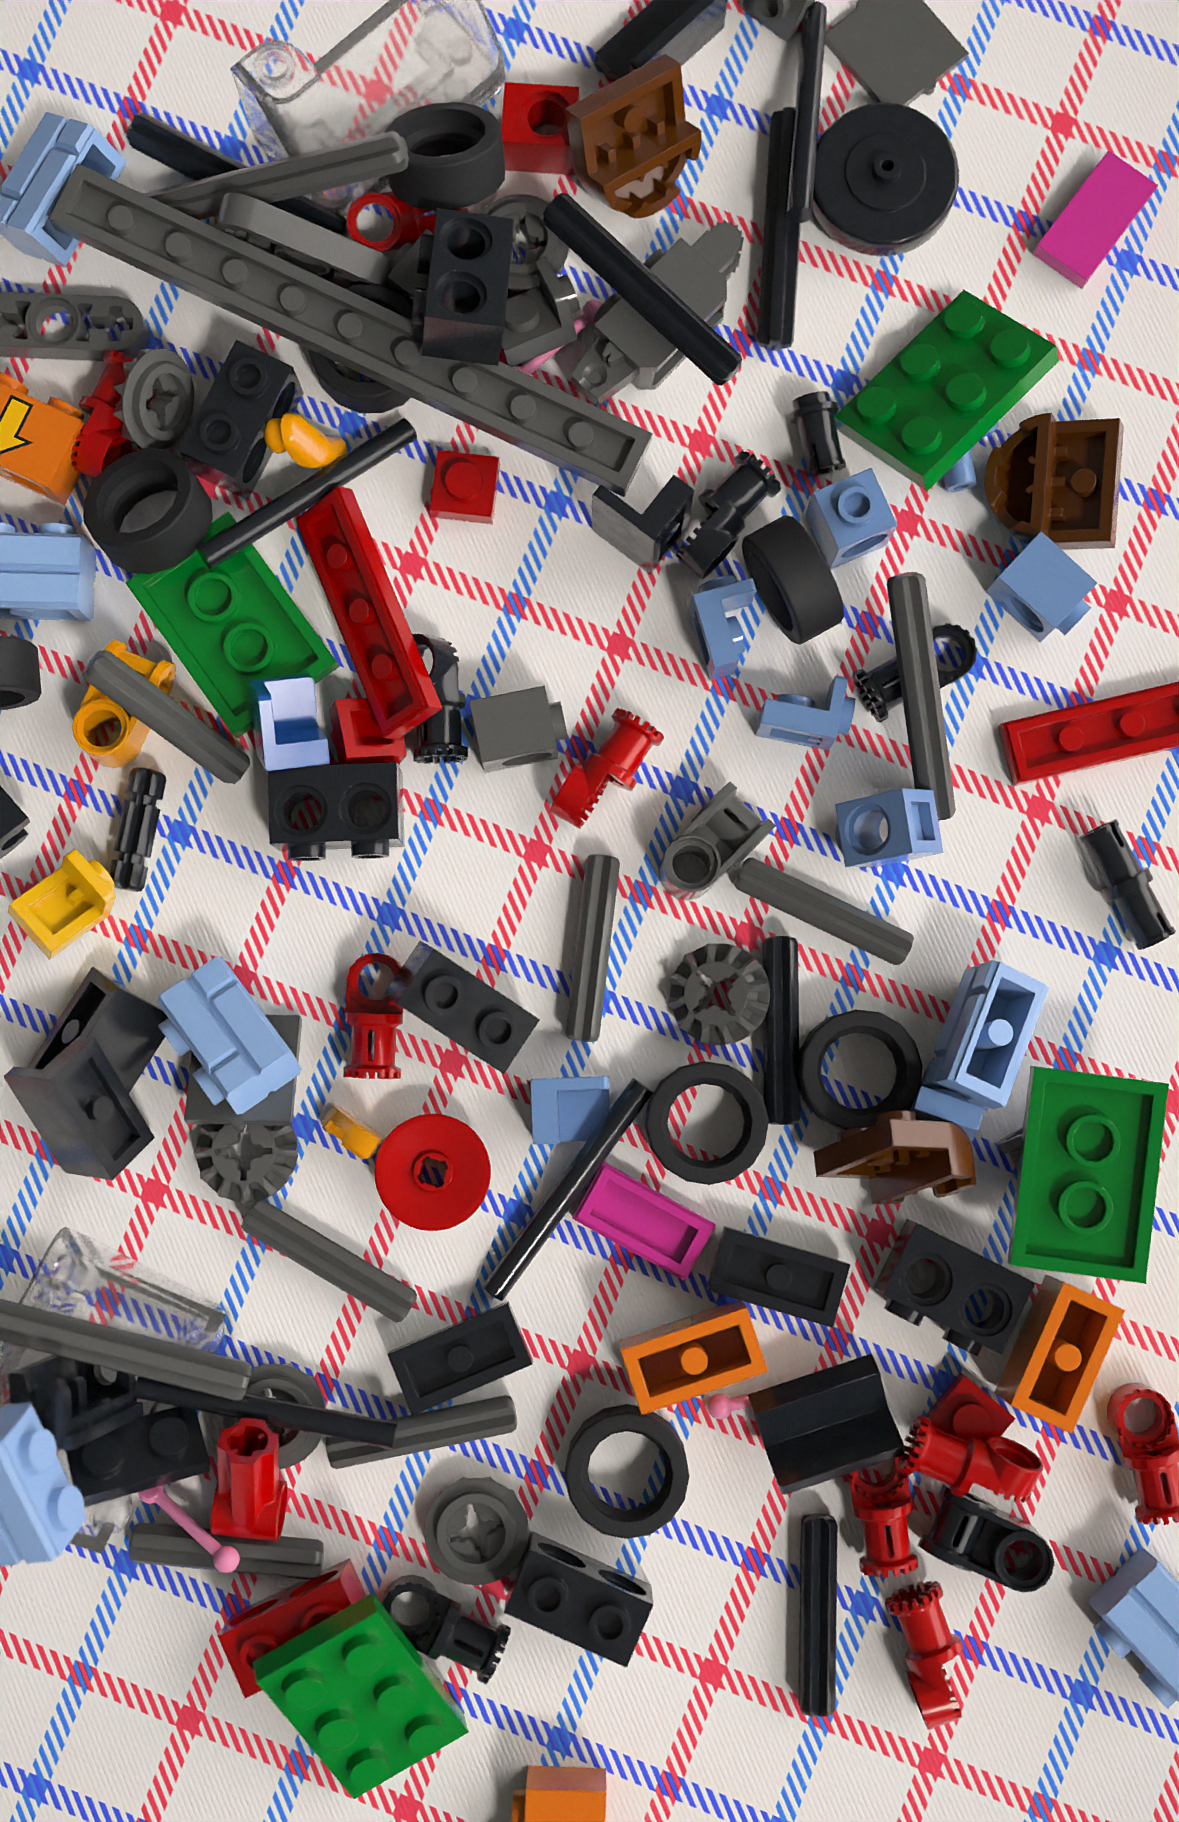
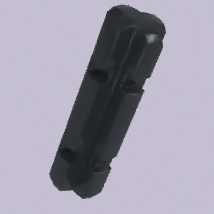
M137 767L132 768L129 773L126 792L131 794L130 801L123 802L114 850L119 852L118 859H111L109 875L117 889L139 892L145 887L148 867L143 865L144 859L151 858L160 809L155 807L156 801L163 800L166 785L165 775L157 770Z

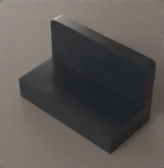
M653 0L595 53V66L612 83L663 54H667L681 63L682 67L724 28L727 0Z
M673 474L641 515L606 487L600 485L592 494V530L651 575L688 528L694 489Z
M92 966L27 1068L43 1070L78 1036L95 1038L129 1094L164 1040L165 1035L158 1025L168 1019V1017L161 1008L136 996L112 976Z
M78 1036L43 1070L13 1067L4 1075L5 1081L58 1164L68 1174L114 1180L155 1138L95 1038Z
M872 1353L748 1394L763 1446L779 1491L782 1494H789L900 1457L905 1453L904 1443L888 1408L881 1375Z

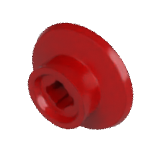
M424 1114L404 1121L393 1129L383 1141L375 1162V1183L381 1201L396 1219L419 1230L440 1231L461 1224L477 1211L489 1188L491 1165L484 1143L468 1125L451 1116ZM429 1156L431 1159L440 1162L444 1160L448 1166L443 1179L444 1184L441 1186L428 1181L424 1182L421 1179L420 1174L423 1173L424 1159Z

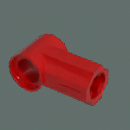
M242 1418L238 1424L222 1429L218 1441V1482L212 1504L211 1534L278 1542L283 1530L288 1494L287 1482L279 1480L278 1434L268 1429L265 1420Z

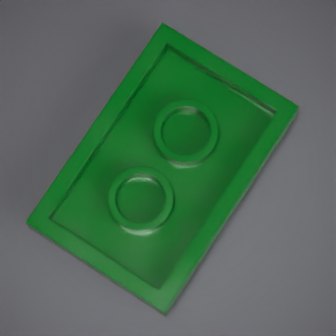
M963 289L834 416L838 430L925 491H928L1059 362L1057 346Z
M229 511L211 523L206 538L200 545L237 523ZM253 544L212 570L205 565L196 549L190 557L171 569L153 574L138 573L125 582L228 729L237 739L253 728L248 680L309 674L316 684L340 667Z
M1030 1066L1007 1260L1011 1266L1146 1284L1169 1090L1168 1083Z
M373 1593L253 1661L256 1683L353 1799L379 1786L391 1777L469 1733L464 1712Z

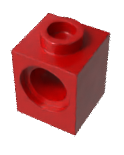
M505 82L501 124L505 171L576 176L572 161L565 109L580 101L579 87ZM543 124H551L560 129L557 133L549 136L539 135L533 131Z

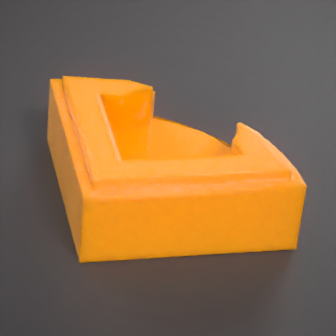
M334 1103L321 1120L322 1128L325 1132L339 1138L342 1141V1146L362 1160L374 1157L386 1139Z

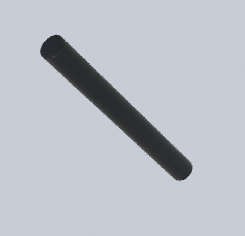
M817 1L807 7L802 18L787 202V218L795 223L807 222L812 217L827 7Z
M406 418L400 419L197 547L198 554L205 565L212 570L316 504L337 486L342 487L415 441L417 439L415 429Z
M635 1078L631 1079L482 1285L490 1295L500 1301L505 1299L652 1096L653 1092Z
M139 1376L134 1389V1398L237 1419L265 1420L267 1425L387 1449H393L398 1426L396 1422L251 1393H245L242 1400L233 1401Z

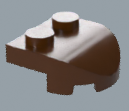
M663 54L565 109L574 171L582 186L591 195L611 209L623 212L635 219L648 217L659 212L679 195L681 189L675 182L681 174L687 159L697 161L702 138L701 130L686 121L681 63L667 54Z
M1044 413L1021 421L1018 431L1013 433L1000 448L998 446L993 448L985 468L984 488L986 498L999 521L1014 537L1027 545L1042 531L1061 550L1115 548L1124 433L1121 419L1056 421L1052 413Z
M893 1111L880 1114L875 1117V1126L841 1131L837 1134V1142L813 1152L816 1177L869 1179L872 1204L902 1203L905 1196L918 1194V1191L926 1188H932L934 1196L941 1198L966 1191L977 1183L973 1149L967 1133L952 1123L916 1120V1115L913 1111Z

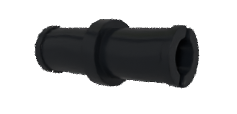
M1114 819L1080 836L1079 839L1081 843H1084L1106 885L1101 890L1106 901L1114 900L1136 942L1137 949L1142 950L1169 938L1170 935L1175 934L1176 930L1174 926H1171L1149 884L1154 879L1149 868L1141 869L1119 827L1118 820Z

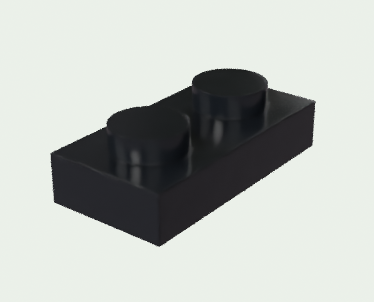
M724 1226L706 1288L714 1293L833 1328L850 1264Z
M509 1301L395 1348L387 1354L411 1415H415L533 1365V1358Z
M178 1406L140 1416L74 1450H65L72 1485L80 1491L84 1507L210 1472V1461L197 1411Z

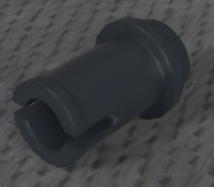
M827 391L813 392L792 401L794 411L789 414L790 423L797 424L807 467V476L826 475L833 473L832 467L835 470H841L846 467L834 419V414L839 410L838 403L830 401L829 392Z

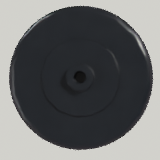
M873 103L848 111L826 129L817 143L812 210L817 220L834 240L858 253L871 256H893L916 249L930 240L939 231L946 221L956 198L959 185V165L953 145L946 133L935 121L922 112L905 105Z

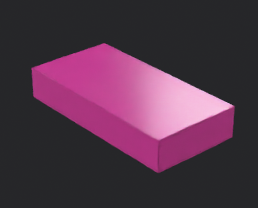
M1108 150L1038 243L1033 255L1083 289L1151 198L1158 184Z
M603 1162L572 1217L575 1221L683 1281H686L716 1226L714 1222L606 1162Z

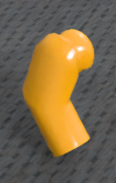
M286 413L282 419L272 418L264 428L265 443L272 452L281 454L287 451L293 461L305 468L326 467L347 453V445L342 437L333 434L323 435L300 415Z

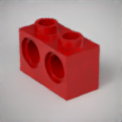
M350 1558L321 1571L319 1578L315 1580L305 1579L230 1616L217 1637L245 1699L262 1691L261 1687L256 1683L253 1661L366 1597V1593Z

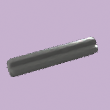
M106 650L98 651L86 664L82 672L85 681L224 783L235 784L242 778L250 765V758L247 754L113 653Z
M593 854L589 855L586 859L565 1031L567 1038L575 1041L595 1042L600 1036L620 868L619 859L609 855Z
M747 858L743 862L735 879L734 886L737 890L893 965L902 964L912 948L914 937L911 933L755 858Z
M265 1200L255 1201L243 1219L241 1227L244 1232L394 1322H402L417 1299V1293L414 1289Z
M504 1395L389 1419L386 1421L398 1423L393 1449L326 1437V1452L331 1467L340 1469L512 1433L517 1427L515 1405L511 1396Z
M145 1522L135 1524L129 1541V1558L134 1563L218 1571L214 1566V1557L181 1526ZM203 1528L222 1546H231L238 1551L240 1561L237 1568L232 1572L315 1580L319 1578L322 1571L324 1545L319 1539L281 1536L280 1540L275 1542L216 1536L211 1534V1529Z

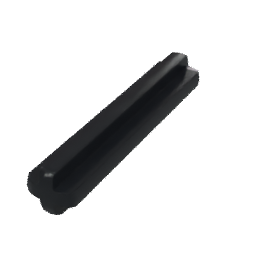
M771 936L766 938L762 944L763 969L770 986L769 1007L763 1019L764 1103L769 1124L793 1125L800 1120V1081L798 1077L800 1062L798 941L790 936Z
M816 1513L803 1515L801 1519L798 1704L804 1715L827 1717L833 1715L836 1707L838 1524L834 1516Z

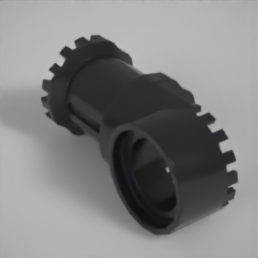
M742 450L734 458L736 466L713 490L706 488L698 496L700 504L709 516L706 518V522L703 520L700 523V529L697 527L694 529L693 533L697 535L695 539L690 536L687 537L686 541L690 545L687 547L683 543L680 547L683 552L680 549L677 551L676 556L701 580L712 573L739 540L738 535L745 528L744 519L766 496L773 498L782 490L780 482L775 479L776 476L773 473H769L771 469L766 466L762 470L760 467L763 465V461L761 459L757 460L754 454L750 455L747 451L744 452Z
M945 623L944 625L932 628L934 641L941 638L952 639L961 646L963 651V662L958 669L942 671L937 668L940 689L962 679L972 669L976 661L977 648L974 637L972 638L969 635L970 632L967 629L964 630L957 624ZM897 656L868 672L859 669L852 673L857 692L860 695L864 692L866 694L861 697L862 702L870 701L866 704V708L877 722L880 723L888 718V711L903 703L900 681L887 688H883L899 678Z
M412 634L421 657H423L424 651L428 648L432 652L433 665L429 676L443 708L417 726L418 747L413 751L414 762L425 764L433 763V758L434 764H440V758H444L445 764L466 761L468 758V747L462 745L460 710L465 707L466 702L465 694L459 693V667L457 666L459 657L454 656L457 650L455 647H451V642L443 638L424 634Z
M406 1575L391 1582L384 1592L381 1605L413 1647L434 1660L444 1656L475 1671L477 1681L487 1685L489 1679L492 1678L496 1671V1664L499 1665L501 1658L495 1655L497 1652L500 1654L504 1653V1647L508 1642L511 1628L503 1623L495 1628L462 1612L461 1603L438 1593L434 1585L424 1577ZM403 1592H416L426 1599L429 1605V1613L421 1623L413 1626L403 1625L392 1614V1602Z

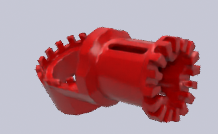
M392 191L367 193L358 197L351 204L347 214V229L353 241L384 253L399 250L407 242L414 244L426 229L434 234L436 214L422 216L423 213L432 212V210L412 207L397 199ZM372 204L385 207L393 217L391 234L380 242L366 240L357 228V219L360 212ZM460 208V209H457L456 211L468 212V209H466V208L461 209V208Z
M114 349L106 350L102 358L106 366L91 395L82 396L78 403L79 407L90 417L86 425L80 429L81 434H77L75 440L80 441L79 446L73 445L72 450L77 452V456L71 454V459L76 461V463L72 462L71 464L75 467L74 470L94 479L97 478L105 467L125 454L131 453L132 441L121 436L123 421L112 413L121 403V394L114 386L124 383L126 377L123 363L132 362L133 358L128 356L125 360L126 356L124 353L117 352Z
M620 708L615 709L611 716L615 723L596 754L589 753L582 764L577 763L552 803L550 812L578 829H581L585 822L583 820L587 821L589 818L585 811L587 810L592 813L594 810L592 805L598 803L600 799L597 797L599 795L602 796L604 792L602 789L607 787L608 782L627 791L634 789L637 784L634 775L652 746H660L665 738L654 726H649V722L644 721L640 725L641 717L636 715L634 718L630 711Z
M377 952L365 954L358 958L349 968V974L346 979L345 1022L351 1025L350 1064L343 1067V1077L366 1078L367 1072H369V1079H375V1072H377L378 1079L401 1078V1068L395 1066L396 1027L403 1024V1008L388 996L381 1000L368 998L360 989L359 978L363 969L372 963H383L388 966L393 972L394 978L402 966L390 955ZM372 1031L375 1032V1039H374V1060H372V1058H371V1056H372Z
M1128 1383L1119 1387L1111 1395L1107 1404V1419L1111 1428L1118 1434L1125 1467L1133 1470L1140 1502L1134 1508L1136 1519L1139 1523L1143 1522L1145 1525H1149L1152 1522L1154 1525H1159L1160 1519H1163V1524L1168 1525L1170 1524L1168 1518L1172 1517V1521L1178 1523L1179 1436L1174 1412L1171 1410L1172 1406L1162 1394L1151 1387L1141 1383ZM1137 1398L1150 1399L1156 1409L1154 1423L1143 1432L1129 1431L1124 1423L1126 1406Z
M922 1415L914 1419L913 1425L910 1426L909 1434L913 1437L906 1435L904 1440L909 1442L910 1445H904L906 1453L900 1456L898 1460L899 1472L911 1475L917 1471L950 1485L951 1493L956 1496L963 1497L969 1492L973 1483L994 1491L993 1494L997 1496L999 1494L1004 1495L1003 1498L1006 1500H1010L1011 1495H1014L1013 1501L1018 1503L1020 1499L1022 1503L1029 1500L1044 1468L1041 1459L1034 1452L1014 1440L993 1436L985 1442L972 1436L965 1441L931 1427L930 1419Z
M899 1457L892 1459V1470L889 1476L877 1483L863 1480L859 1476L858 1471L847 1474L850 1481L853 1514L856 1518L861 1519L865 1555L859 1559L860 1572L867 1576L874 1574V1576L878 1577L882 1571L883 1578L889 1577V1570H892L894 1577L900 1576V1573L907 1575L909 1571L919 1568L918 1555L910 1551L906 1515L912 1512L908 1475L899 1472Z
M937 1581L918 1582L916 1585L917 1590H915L913 1584L908 1585L910 1592L907 1593L906 1589L901 1588L898 1589V1593H893L892 1597L885 1599L886 1609L889 1614L896 1615L908 1645L904 1658L909 1669L905 1670L928 1730L962 1718L961 1710L958 1708L960 1707L958 1701H950V1698L956 1695L954 1690L950 1691L949 1685H951L949 1679L946 1680L945 1675L947 1673L942 1667H944V1663L953 1660L963 1651V1644L960 1636L950 1632L939 1601L943 1597V1590Z

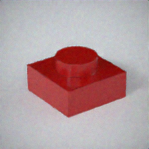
M437 450L430 503L431 517L493 525L500 458Z
M367 698L334 700L328 711L339 764L397 762L400 765L407 756L404 737L402 736L399 739L383 738Z
M961 1372L925 1415V1417L930 1419L931 1427L965 1441L972 1436L985 1442L993 1436L1001 1437L1015 1420L1014 1416Z

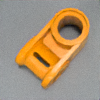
M116 639L109 642L104 650L113 653L168 696L170 695L176 677V665L167 660L155 663L129 652L127 644ZM91 684L78 712L74 716L72 724L73 737L79 747L96 762L109 768L125 767L133 762L141 752V748L150 731L148 726ZM113 721L121 723V733L116 742L105 747L96 746V733L102 725Z

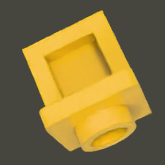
M74 848L63 856L61 867L11 902L8 913L50 960L110 916L116 898L113 891L115 889L114 882L106 869L94 859L86 861L79 851Z

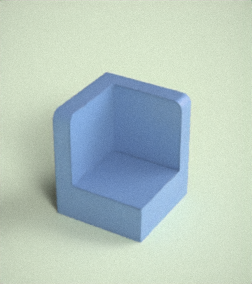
M609 1076L531 1079L533 1144L587 1141L610 1110Z

